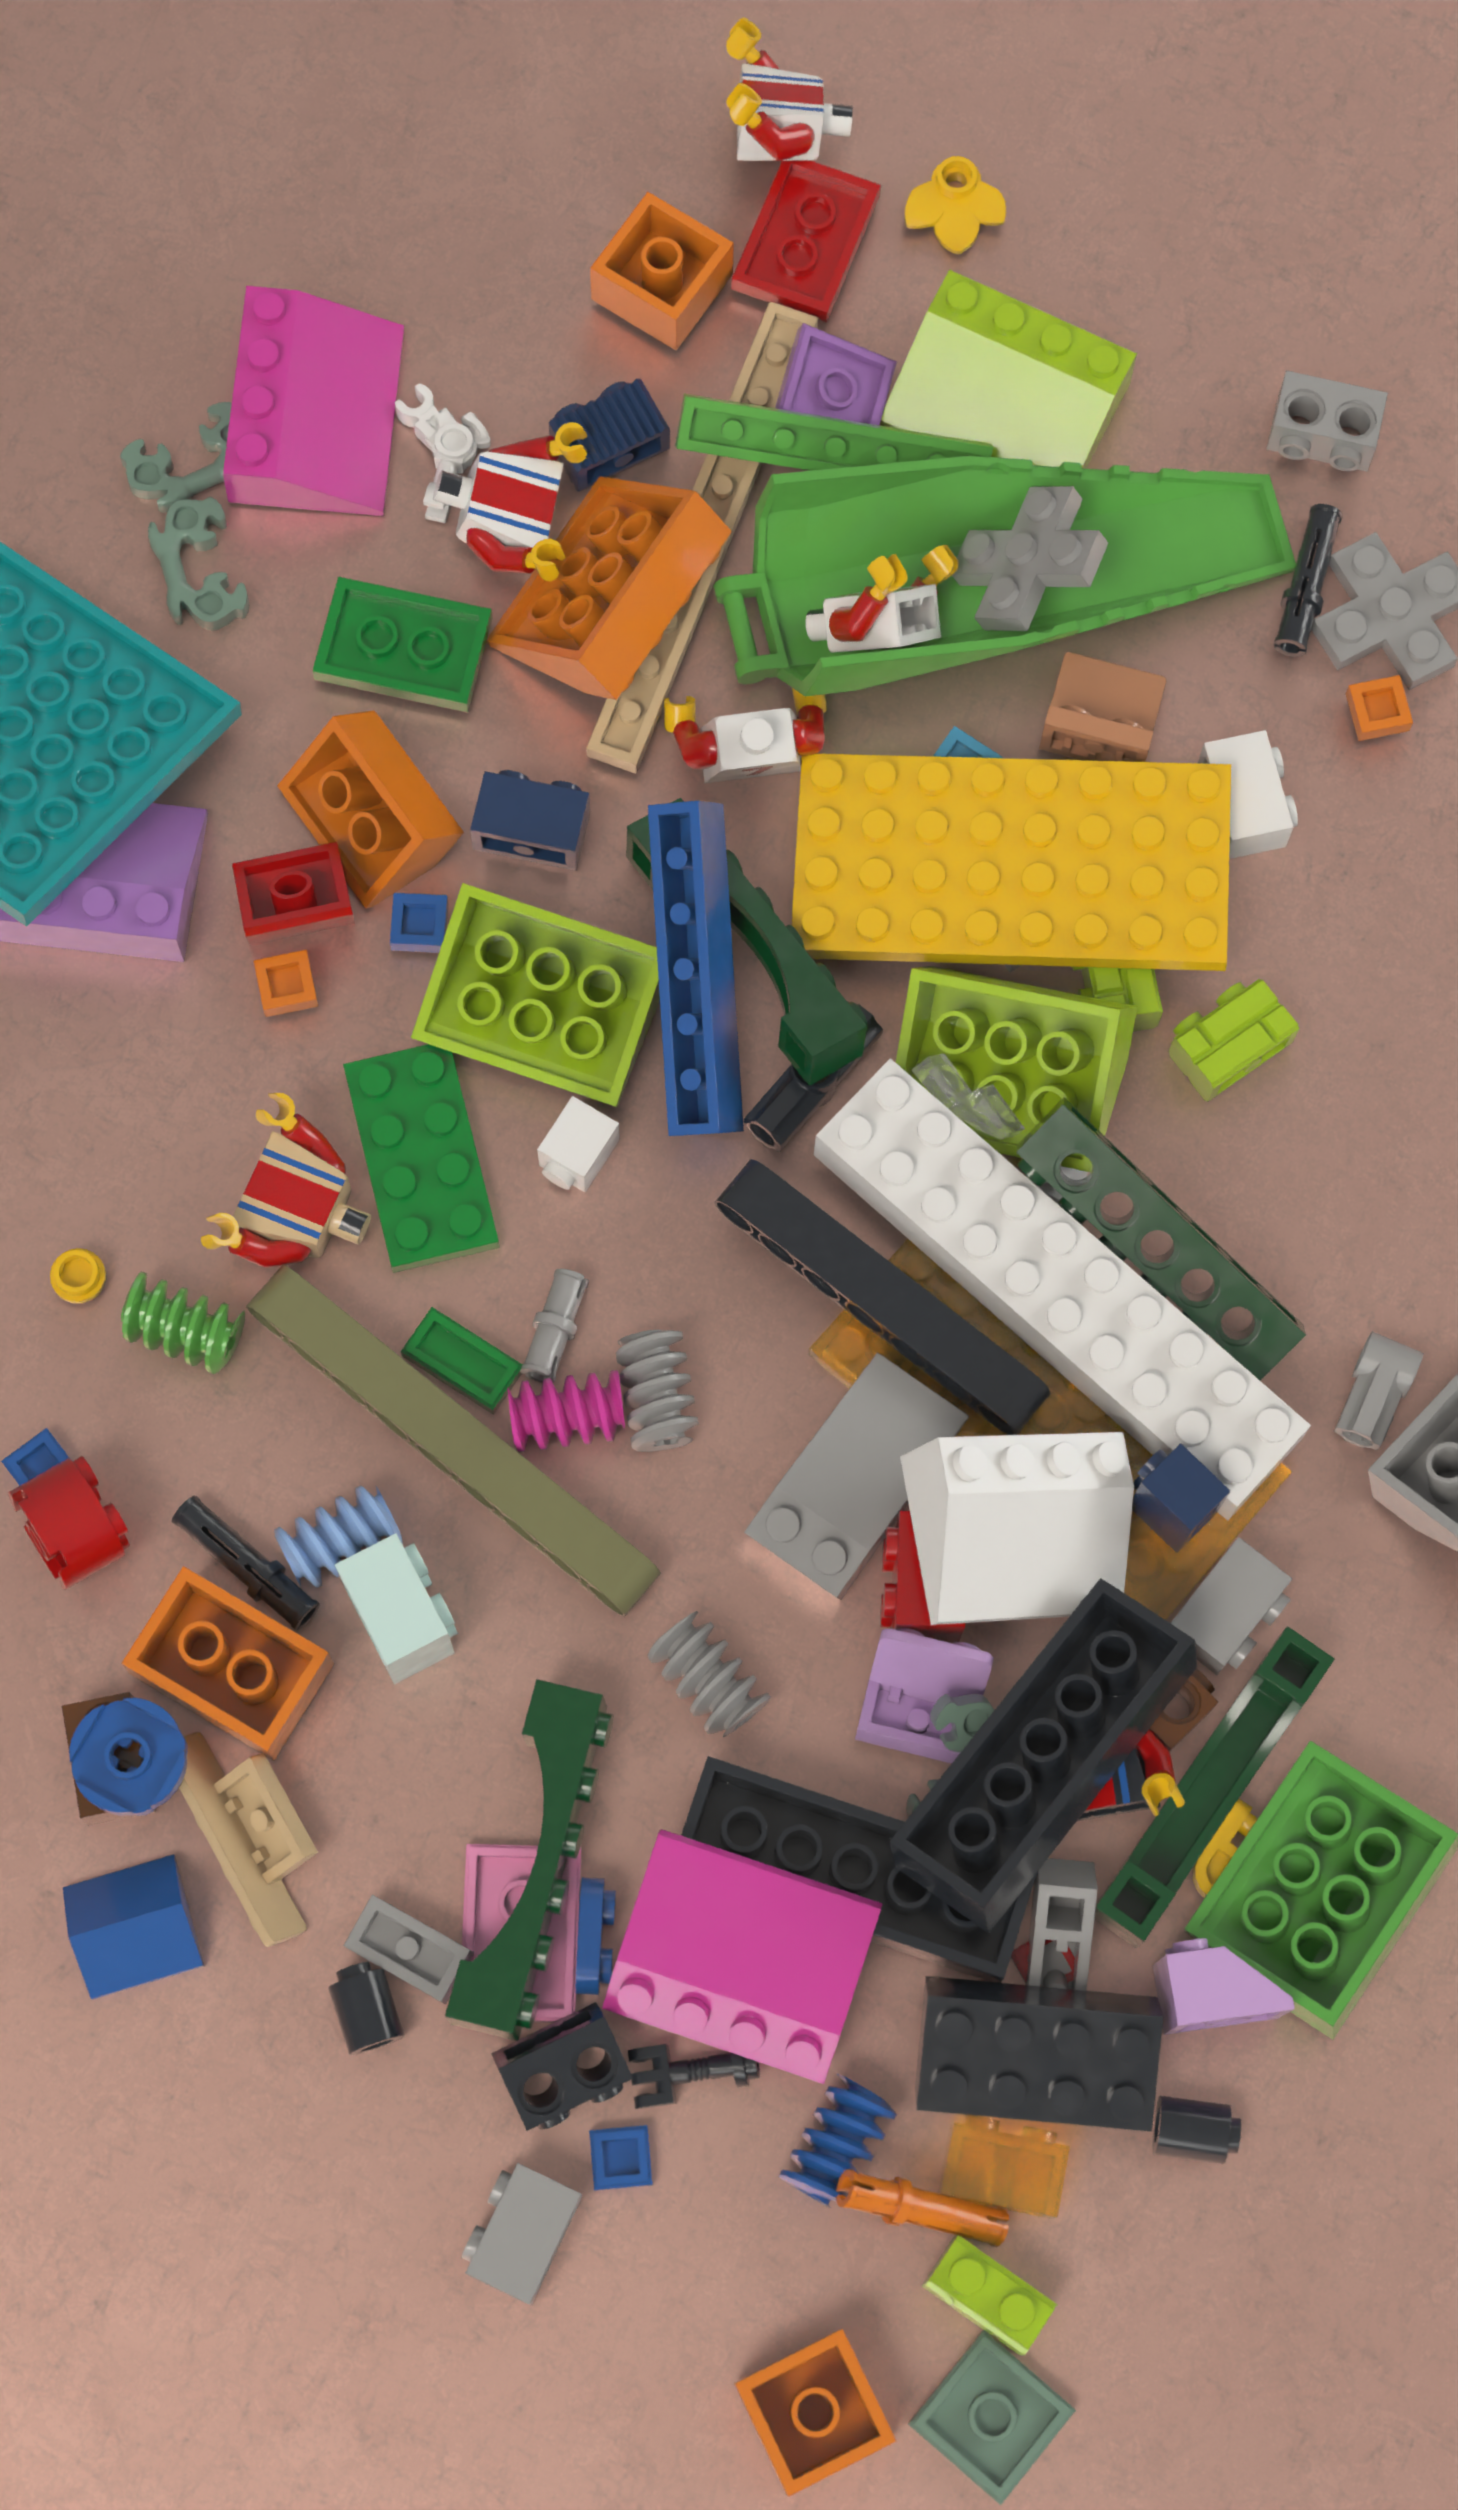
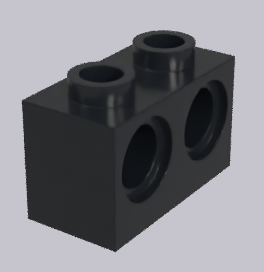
M597 2002L519 2039V2042L515 2041L491 2053L527 2131L536 2126L539 2129L554 2127L570 2116L571 2109L589 2100L593 2103L606 2101L622 2091L623 2083L633 2079ZM600 2047L605 2050L603 2060L596 2067L583 2069L577 2066V2059L585 2049ZM538 2073L552 2076L551 2085L545 2092L531 2095L523 2091L526 2081L531 2076Z

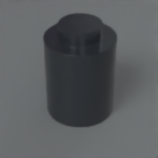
M367 1961L336 1972L338 1982L329 1986L328 1989L349 2055L371 2051L405 2037L384 1969L371 1970L370 1963Z
M1159 2096L1153 2129L1152 2147L1154 2155L1225 2164L1228 2153H1238L1241 2138V2119L1232 2117L1231 2105Z

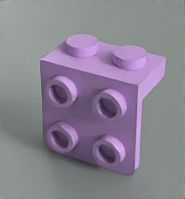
M913 1629L882 1630L855 1740L952 1764L961 1752L947 1749L940 1739L942 1733L952 1730V1725L950 1723L942 1730H937L930 1720L932 1708L944 1694H948L951 1697L968 1694L984 1695L992 1669L993 1656L988 1652L981 1651L970 1643H948L925 1637Z

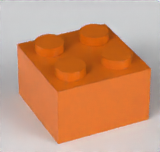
M647 192L590 267L591 300L677 351L732 277L734 243L652 193Z
M839 2329L734 2383L788 2497L896 2442L843 2329Z

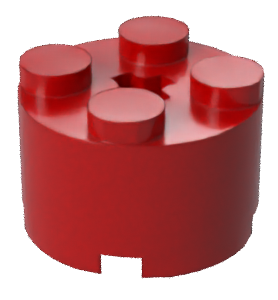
M83 1456L74 1461L67 1458L8 1492L15 1512L22 1509L28 1519L23 1527L53 1577L55 1579L60 1578L61 1587L64 1590L124 1557V1549L130 1547L125 1535L128 1529L122 1517L112 1503L102 1507L100 1503L102 1499L96 1488L99 1482Z

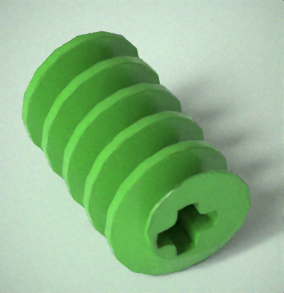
M141 1271L132 1283L122 1309L123 1338L133 1343L143 1336L144 1346L151 1351L157 1350L163 1344L164 1353L170 1358H177L184 1351L185 1362L190 1366L198 1365L205 1358V1369L211 1374L219 1373L231 1359L238 1346L245 1323V1311L232 1323L228 1321L229 1304L223 1302L213 1315L208 1314V1296L202 1295L193 1307L187 1306L188 1289L185 1287L180 1288L171 1300L167 1298L168 1283L164 1279H161L150 1292L146 1290L147 1273Z

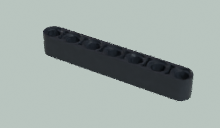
M750 1159L716 1199V1207L734 1225L1001 1432L1007 1435H1018L1051 1394L1047 1385L1027 1367L762 1163Z

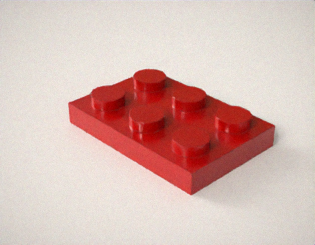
M782 160L731 279V290L818 317V320L827 323L879 200L881 184L811 160Z

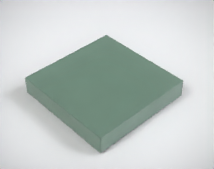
M983 2330L910 2420L908 2425L999 2505H1002L1076 2410Z

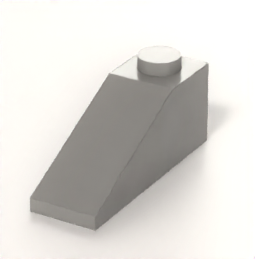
M1048 1858L1038 1870L1034 1881L1026 1985L1087 1991L1098 1890L1094 1862ZM1045 1939H1046V1940H1054V1941L1048 1943L1047 1945H1045ZM1068 1947L1075 1957L1074 1979L1067 1983L1065 1974L1072 1970L1062 1952H1067Z

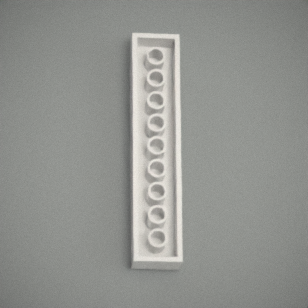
M891 1058L816 1135L814 1156L1152 1455L1160 1449L1169 1455L1180 1443L1188 1449L1231 1491L1218 1510V1513L1227 1521L1298 1445L1311 1427L1307 1421Z

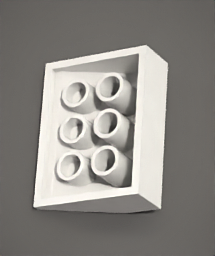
M1123 1432L938 1437L900 1456L931 1625L1070 1617L1100 1578L1124 1593L1134 1484Z

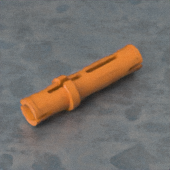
M846 2169L837 2184L836 2191L848 2193L847 2196L840 2194L836 2196V2202L840 2208H851L881 2216L883 2222L897 2227L905 2222L988 2243L993 2247H999L1007 2237L1009 2225L996 2223L997 2220L1004 2222L1009 2220L1008 2212L1002 2208H993L915 2188L912 2186L911 2181L905 2178L894 2177V2180L888 2181L861 2174L852 2169Z

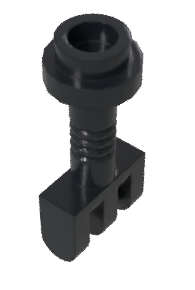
M667 2044L627 2050L629 2062L642 2063L652 2060L653 2070L631 2073L633 2077L631 2079L632 2086L655 2083L656 2087L655 2094L645 2093L634 2097L635 2109L677 2104L674 2085L691 2083L692 2080L697 2082L698 2080H709V2078L718 2079L734 2076L738 2088L749 2086L751 2079L760 2078L759 2062L731 2052L712 2055L707 2058L702 2057V2059L697 2058L690 2061L686 2059L671 2062L669 2045Z

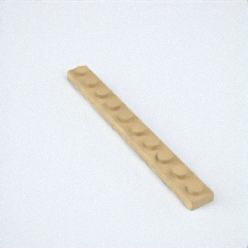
M769 302L729 401L775 408L797 330L803 323L818 328V317ZM712 454L706 455L693 490L702 497L732 532L720 548L718 558L707 567L692 589L691 597L687 603L679 608L664 630L659 644L649 652L634 674L631 685L621 693L617 700L606 699L586 748L587 757L637 774L663 710L664 699L668 697L762 466L761 462Z

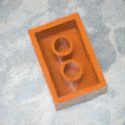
M184 1566L121 1663L131 1676L256 1751L264 1753L266 1757L275 1761L334 1666L328 1651Z

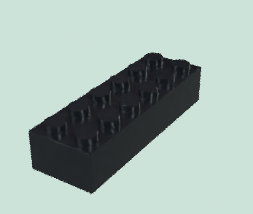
M1100 1578L889 1841L896 1868L983 1930L990 1933L1197 1669L1195 1639Z
M707 1756L681 1836L883 1903L871 1942L989 1982L1001 1983L1005 1978L1037 1873L1034 1875L991 1932L988 1933L896 1868L889 1841L904 1824V1821Z

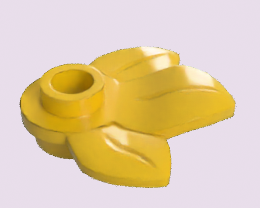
M952 156L936 166L932 173L931 181L918 185L911 191L907 199L904 219L909 229L934 226V233L940 244L953 254H961L974 244L979 233L980 224L998 226L1005 223L1006 203L1003 195L997 188L982 181L981 174L972 161L962 156ZM958 181L964 187L954 188L949 186L948 183Z

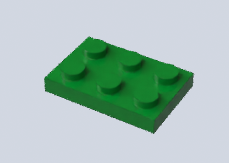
M338 577L312 670L314 680L468 713L493 619L492 609Z

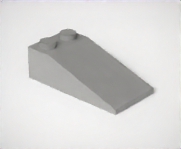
M877 1352L775 1487L744 1533L830 1594L842 1600L882 1543L886 1535V1527H893L898 1519L899 1511H904L909 1504L900 1456L938 1437H956L969 1416Z

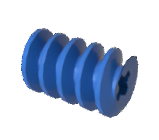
M840 2074L837 2075L847 2088L828 2086L825 2092L826 2097L834 2105L835 2109L817 2107L813 2113L824 2129L805 2128L802 2133V2137L812 2148V2151L793 2149L790 2154L792 2160L800 2168V2172L782 2170L778 2176L790 2186L831 2208L828 2205L831 2200L836 2201L837 2195H848V2193L836 2191L842 2173L846 2169H852L859 2173L852 2164L853 2159L872 2161L874 2155L863 2143L864 2139L871 2138L883 2141L886 2136L876 2124L875 2119L881 2117L894 2120L897 2116V2113L884 2099Z

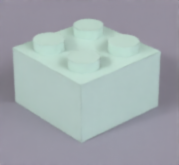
M397 1533L335 1564L343 1586L394 1685L454 1654L450 1638L458 1634L454 1625L455 1621L440 1593L429 1597L425 1588L432 1585V1581L428 1575L429 1571L414 1543L404 1548Z

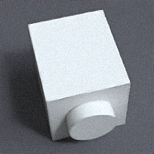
M572 1096L537 1149L539 1166L544 1168L542 1174L552 1183L563 1189L569 1190L573 1185L586 1193L620 1140L619 1123Z

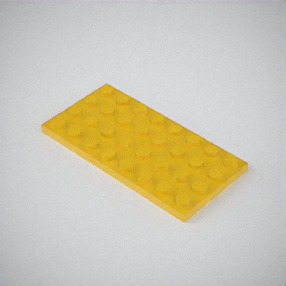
M814 754L801 756L791 926L801 936L805 950L812 959L1226 971L1231 764Z

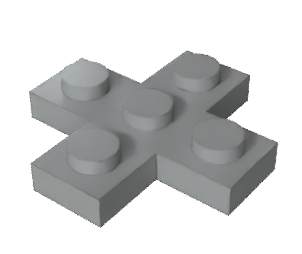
M1073 486L1029 487L1012 530L968 531L957 556L958 570L952 576L960 586H988L974 617L984 630L1028 631L1046 587L1091 586L1108 542L1099 530H1070L1083 500Z
M1377 532L1331 555L1329 566L1351 598V601L1314 619L1311 630L1337 671L1383 648L1409 690L1454 668L1458 658L1434 622L1458 609V566L1448 551L1404 574Z

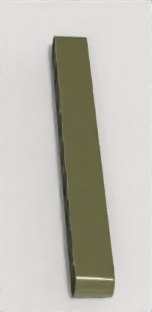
M282 1265L246 1305L248 1311L268 1330L619 1615L625 1617L661 1574L656 1565L637 1548L288 1266Z

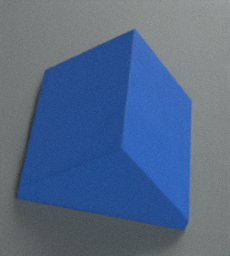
M174 1854L62 1887L68 1938L92 2000L204 1967Z

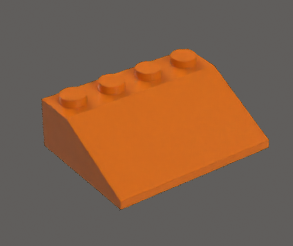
M599 476L556 538L566 556L565 560L562 561L558 559L549 560L555 563L559 571L558 577L554 581L543 580L539 576L537 569H535L488 636L487 643L492 648L581 692L617 700L621 693L631 685L634 674L649 652L659 644L664 630L679 608L687 603L691 597L692 589L707 567L718 558L720 548L732 531L694 490Z

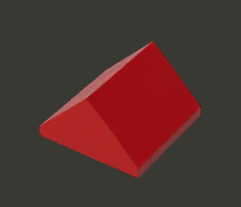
M337 842L232 863L243 928L250 946L355 924Z

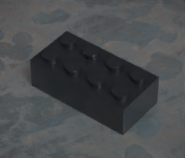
M925 1976L915 2080L916 2108L921 2111L1152 2132L1163 2027V2014L1158 1998Z

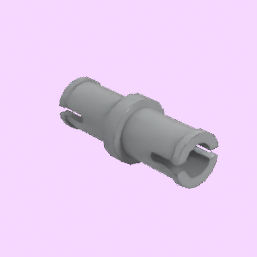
M569 1269L555 1270L554 1280L543 1311L537 1312L532 1324L536 1331L525 1363L521 1367V1373L526 1374V1377L534 1381L543 1383L544 1378H551L552 1382H555L556 1372L567 1340H572L575 1337L577 1325L574 1323L585 1288L589 1284V1280L584 1278L582 1274Z

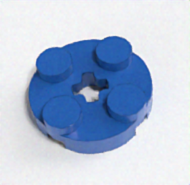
M140 1698L123 1699L124 1701H114L106 1706L103 1704L89 1712L73 1734L69 1755L75 1782L79 1791L88 1801L107 1813L119 1816H146L157 1807L165 1804L180 1787L187 1768V1742L172 1716L162 1707L151 1701ZM133 1742L139 1743L141 1747L138 1754L144 1759L140 1767H130L126 1772L118 1771L117 1768L120 1761L113 1755L116 1748L120 1746L128 1749Z

